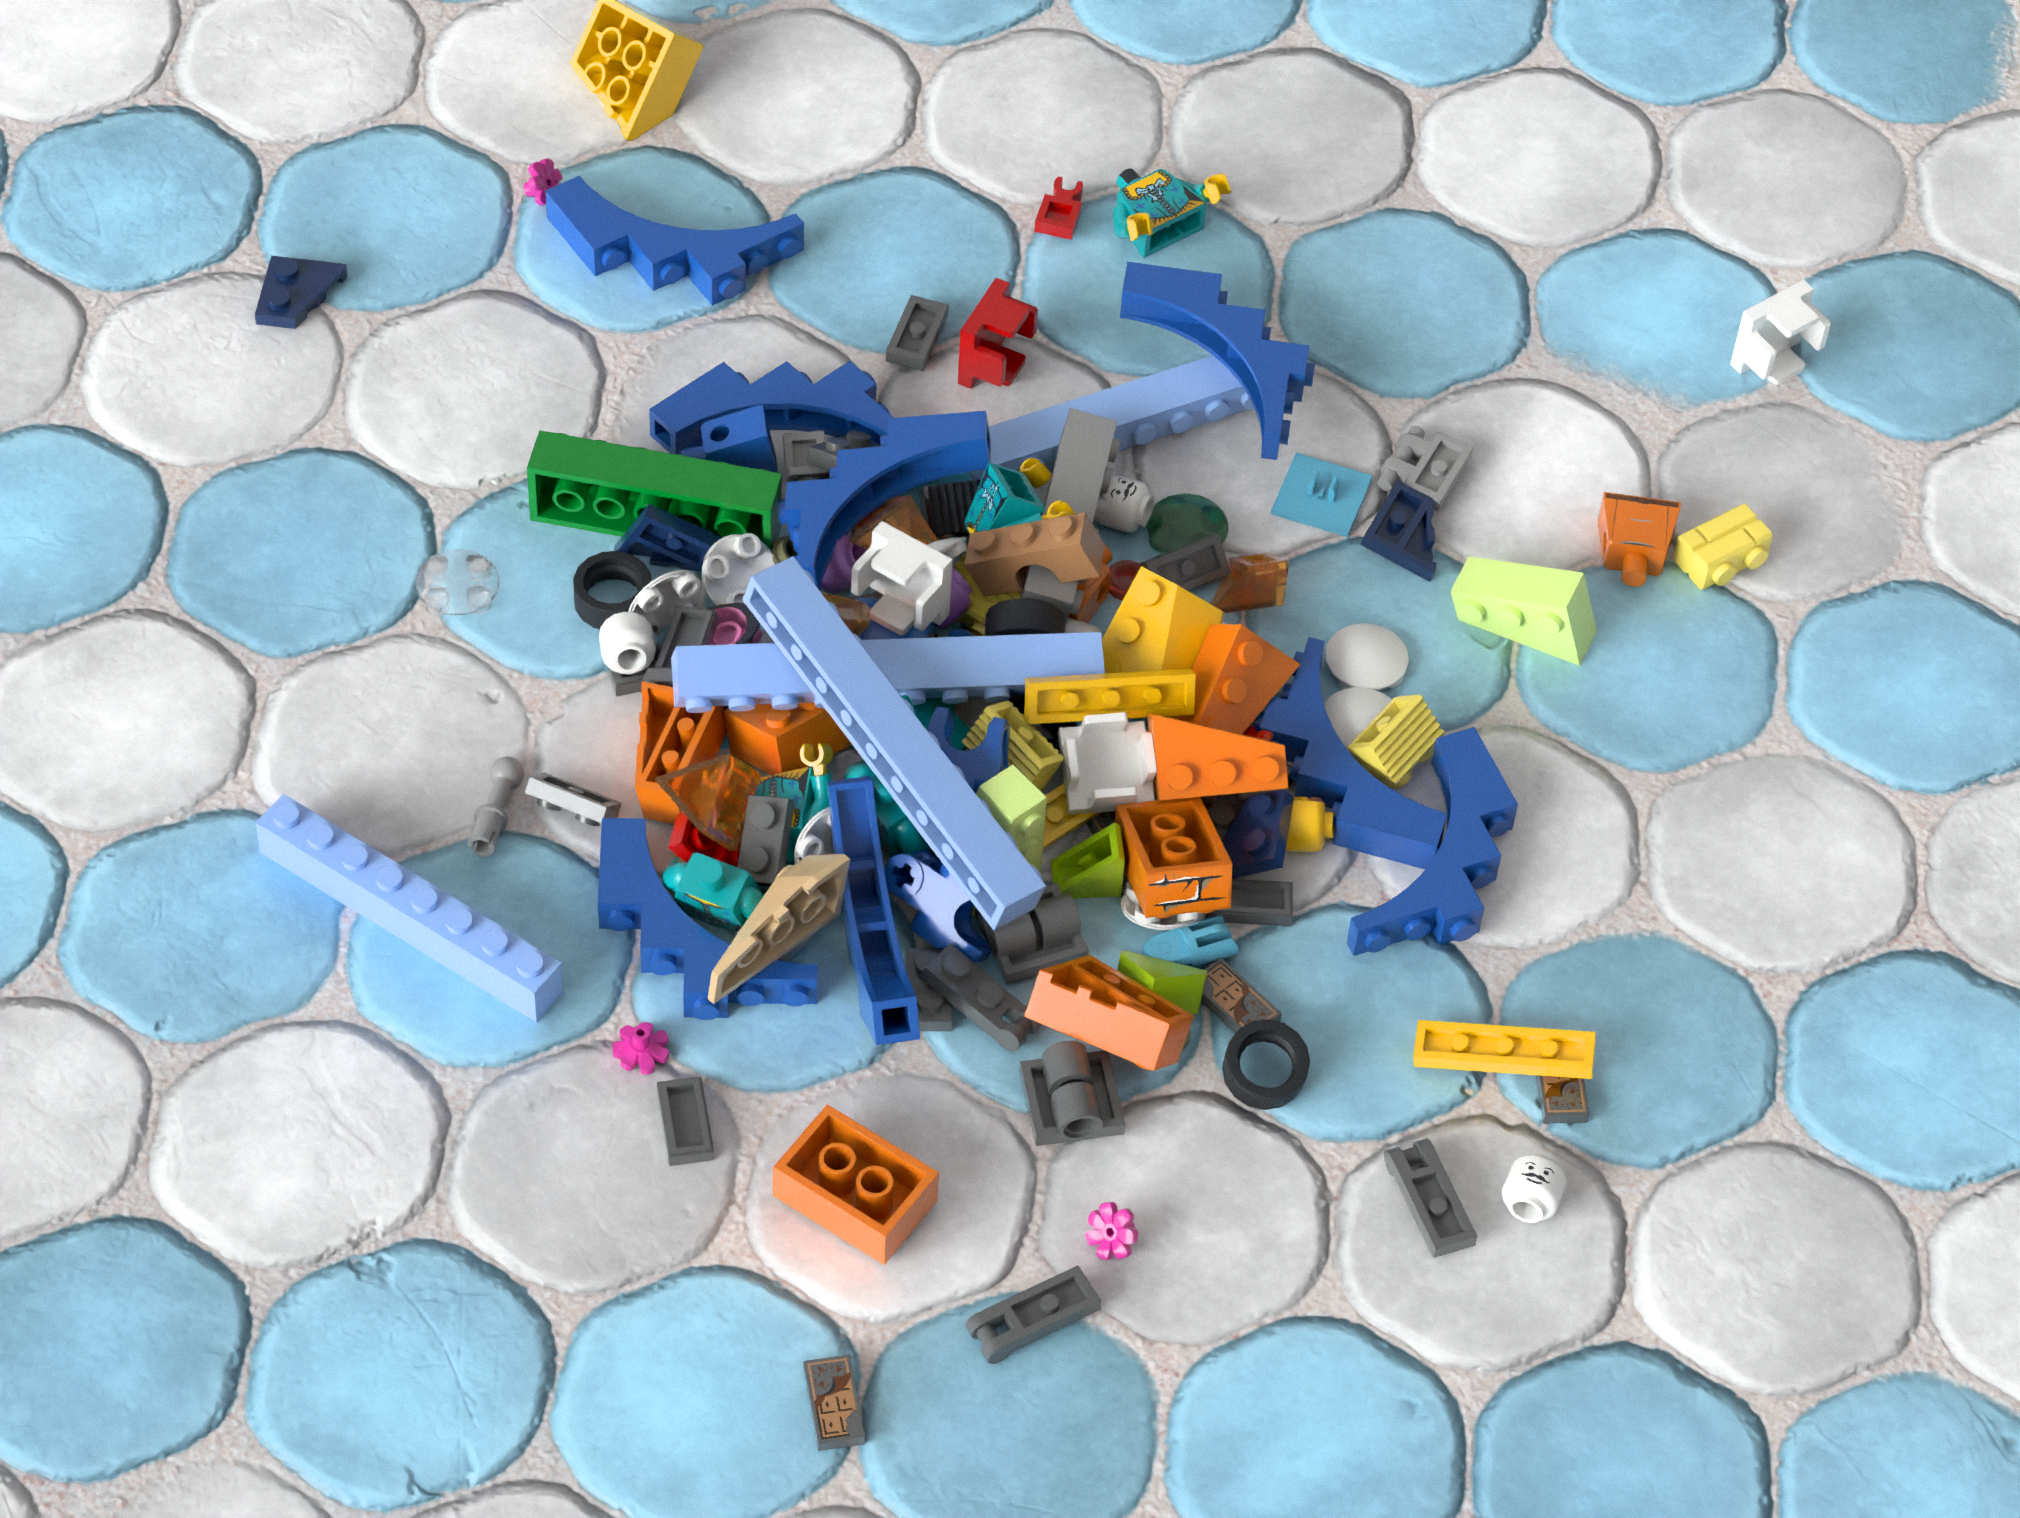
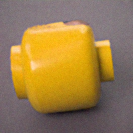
M1293 796L1294 801L1286 851H1320L1324 847L1325 838L1334 837V812H1326L1325 803L1319 797Z

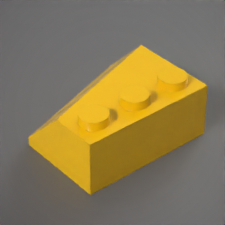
M598 0L570 64L590 91L597 94L604 103V110L619 123L622 128L620 131L627 140L633 141L673 115L704 45L630 4L619 0Z
M1141 566L1102 638L1105 673L1192 669L1210 625L1222 624L1224 612L1177 584Z

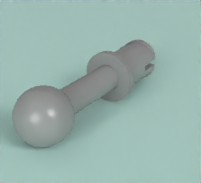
M505 756L494 761L490 768V779L494 785L488 802L475 810V826L467 843L470 849L474 847L473 852L478 856L487 857L494 853L498 836L508 824V816L503 810L510 789L519 786L524 777L521 763L513 757Z

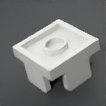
M1803 279L1743 311L1730 363L1739 374L1752 369L1761 379L1768 378L1774 385H1779L1800 374L1805 369V362L1790 349V347L1800 343L1801 337L1817 351L1825 347L1831 323L1811 302L1814 288Z
M881 521L872 531V544L870 548L852 567L851 593L860 596L870 586L872 589L883 594L882 598L870 609L871 620L899 635H905L913 625L915 628L923 631L931 621L940 625L949 616L953 559Z
M1122 712L1087 715L1080 726L1059 728L1058 741L1060 754L1064 756L1061 764L1068 815L1115 811V805L1155 800L1153 780L1157 769L1152 733L1146 732L1144 721L1128 722L1127 713Z

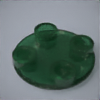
M1186 493L1171 495L1154 505L1152 515L1147 523L1149 544L1156 551L1168 552L1210 534H1219L1223 544L1228 534V521L1223 510L1208 498Z

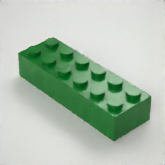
M539 430L527 465L531 521L622 537L646 506L651 504L722 538L733 534L752 533L769 549L773 542L778 539L782 527L778 512V502L782 499V473Z

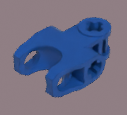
M937 706L927 731L935 735L941 750L952 764L961 769L966 782L976 794L980 785L1009 767L1010 725L1006 719L993 717L983 742L972 750L960 751L952 746L954 714L950 712L949 708Z
M925 850L898 854L890 858L884 868L887 889L917 909L910 924L913 932L936 948L944 949L951 943L971 961L977 963L987 960L992 948L986 940L974 931L971 925L970 913L974 904L941 860Z

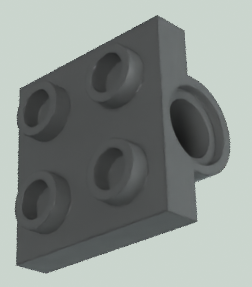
M1057 883L1046 886L1035 909L995 930L991 928L975 907V918L985 940L992 948L991 953L1006 985L1038 976L1041 969L1089 955V949L1081 934V921L1076 904L1069 893H1061Z
M1062 1041L1048 1047L1043 1052L1042 1059L1020 1061L1019 1072L1036 1146L1124 1134V1117L1107 1051L1087 1053L1085 1045L1081 1042Z

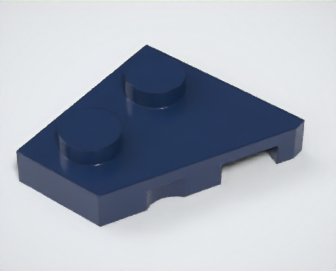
M271 255L255 311L256 325L296 329L307 318L311 310L318 308L327 299L326 291L337 281L343 283L347 279V264Z
M1397 480L1365 533L1360 545L1430 582L1437 569L1436 562H1433L1432 550L1435 543V528L1431 523L1434 516L1433 499Z
M648 504L617 542L614 551L650 557V565L676 566L684 570L702 572L705 555L710 547L722 537L670 514L666 510Z
M1279 789L1248 797L1221 841L1232 862V879L1283 868L1294 797L1287 789Z

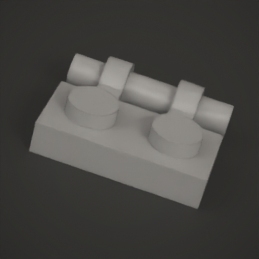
M1412 426L1408 433L1402 434L1395 445L1396 452L1393 457L1386 459L1380 469L1381 476L1377 481V485L1383 491H1390L1397 480L1404 482L1409 487L1432 498L1433 509L1439 511L1471 460L1474 446L1438 431L1430 442L1423 439L1425 432L1421 427ZM1416 457L1420 459L1416 466L1408 463L1410 459Z

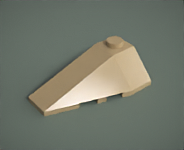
M845 854L809 855L794 866L787 865L778 873L770 888L712 970L708 993L709 1001L715 1004L840 915L850 858Z

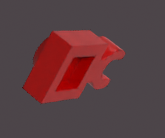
M1058 176L1054 181L1053 195H1044L1035 220L1034 232L1072 240L1082 213V202L1080 201L1083 193V182L1078 181L1074 189L1065 190L1062 188L1063 177Z

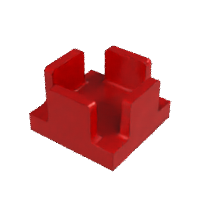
M999 278L994 279L960 330L958 384L972 389L978 379L996 386H1010L1025 364L1026 356L1001 345L1006 337L1013 338L1016 333L1032 339L1037 332L1038 309L1035 306L1012 298L1010 296V283Z

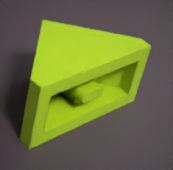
M1114 822L1050 861L1053 884H1058L1062 894L1069 893L1073 899L1121 897L1125 858L1121 826Z
M1126 950L1121 951L1117 971L1192 1015L1199 1013L1208 971Z

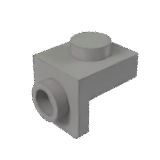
M824 431L784 433L782 440L786 482L828 479L829 470L807 462L809 447L825 442Z

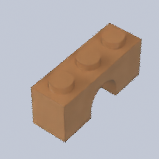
M1086 512L970 533L964 566L983 596L988 597L1022 591L1027 565H1040L1050 569L1057 576L1060 583L1099 577L1105 544Z

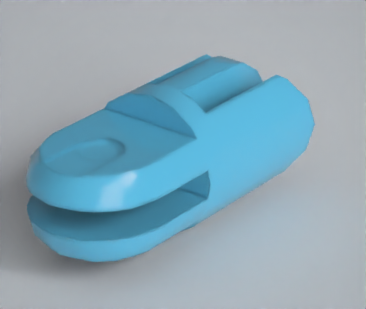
M1222 914L1153 935L1145 942L1142 955L1196 968L1216 962L1220 958L1226 959L1239 953V948L1236 941L1232 939V933L1229 927L1225 925Z

